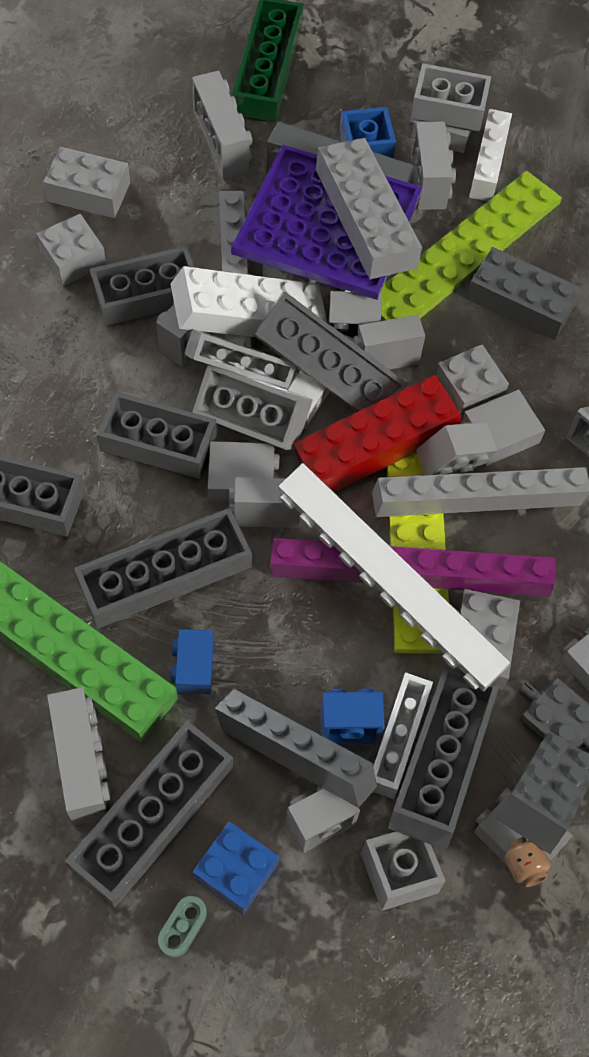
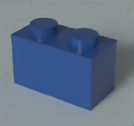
M179 629L178 639H173L172 656H177V665L171 666L170 682L175 683L177 693L211 694L213 630Z

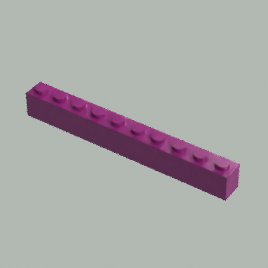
M273 538L270 562L273 577L364 583L359 577L361 572L354 565L351 568L348 567L340 559L339 555L341 553L334 546L329 548L323 541ZM390 546L432 588L467 589L477 592L551 597L555 585V558Z

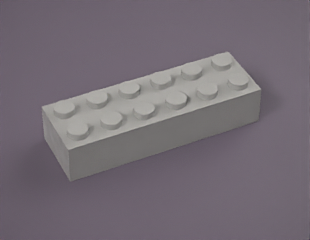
M362 138L318 147L316 171L368 278L374 279L417 269L422 246L366 139Z

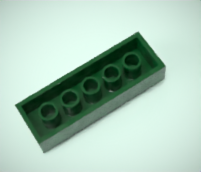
M285 0L258 1L231 94L236 100L238 114L241 113L243 117L277 122L303 25V3Z

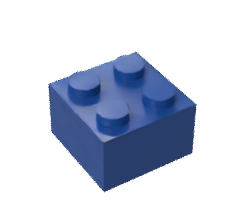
M387 107L341 111L340 136L342 142L365 138L372 152L394 159L396 140Z
M366 688L360 689L358 692L332 689L328 693H323L320 709L321 736L336 744H379L385 727L383 692H375L374 689Z
M229 821L193 870V878L244 915L278 866L279 856Z

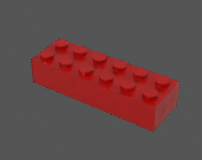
M434 375L294 442L293 445L300 465L303 463L332 492H336L416 453L417 448L444 426L461 424V414L437 376Z

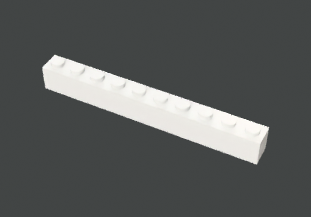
M303 463L279 485L282 495L279 497L280 500L290 510L294 507L301 514L299 518L308 528L311 529L314 526L321 533L319 538L329 548L334 546L341 553L339 555L340 559L348 567L351 568L354 565L361 572L359 577L370 588L374 585L382 592L379 595L380 598L391 608L395 605L402 612L400 617L411 628L416 626L422 631V639L432 648L437 646L444 653L442 658L453 669L458 667L466 674L463 677L464 680L473 689L476 690L479 687L484 692L509 666L510 662Z

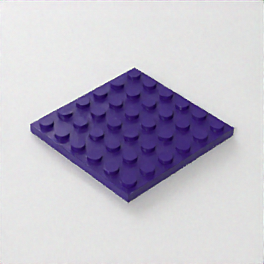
M282 145L231 247V254L378 300L387 276L374 279L368 278L316 171L317 155ZM385 176L410 222L420 198L422 187Z

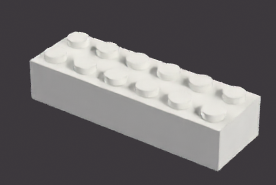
M183 266L170 284L179 329H194L203 332L254 337L253 334L284 291L328 323L319 284Z

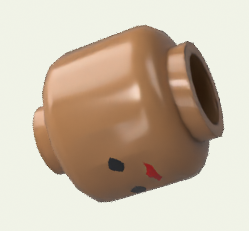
M524 837L518 838L509 844L510 850L505 854L504 860L515 882L531 887L548 878L547 872L550 870L551 863L543 849L531 841H527Z

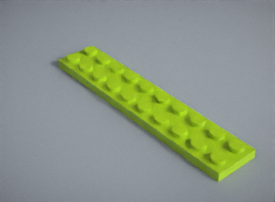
M525 171L420 255L417 269L400 272L384 284L380 293L382 294L381 321L419 315L421 319L478 271L492 247L501 251L506 249L557 207L562 197L531 173Z

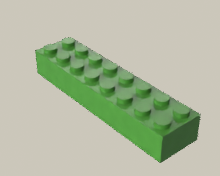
M0 561V640L66 689L72 690L83 687L86 697L92 696L96 711L142 744L178 700L176 687Z

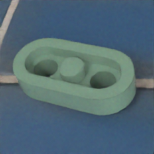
M187 896L181 899L160 931L158 944L160 950L166 956L177 958L185 954L204 924L207 911L204 902L200 898ZM187 910H196L197 916L194 919H188L185 916ZM173 936L180 938V944L176 947H171L168 943L169 939Z

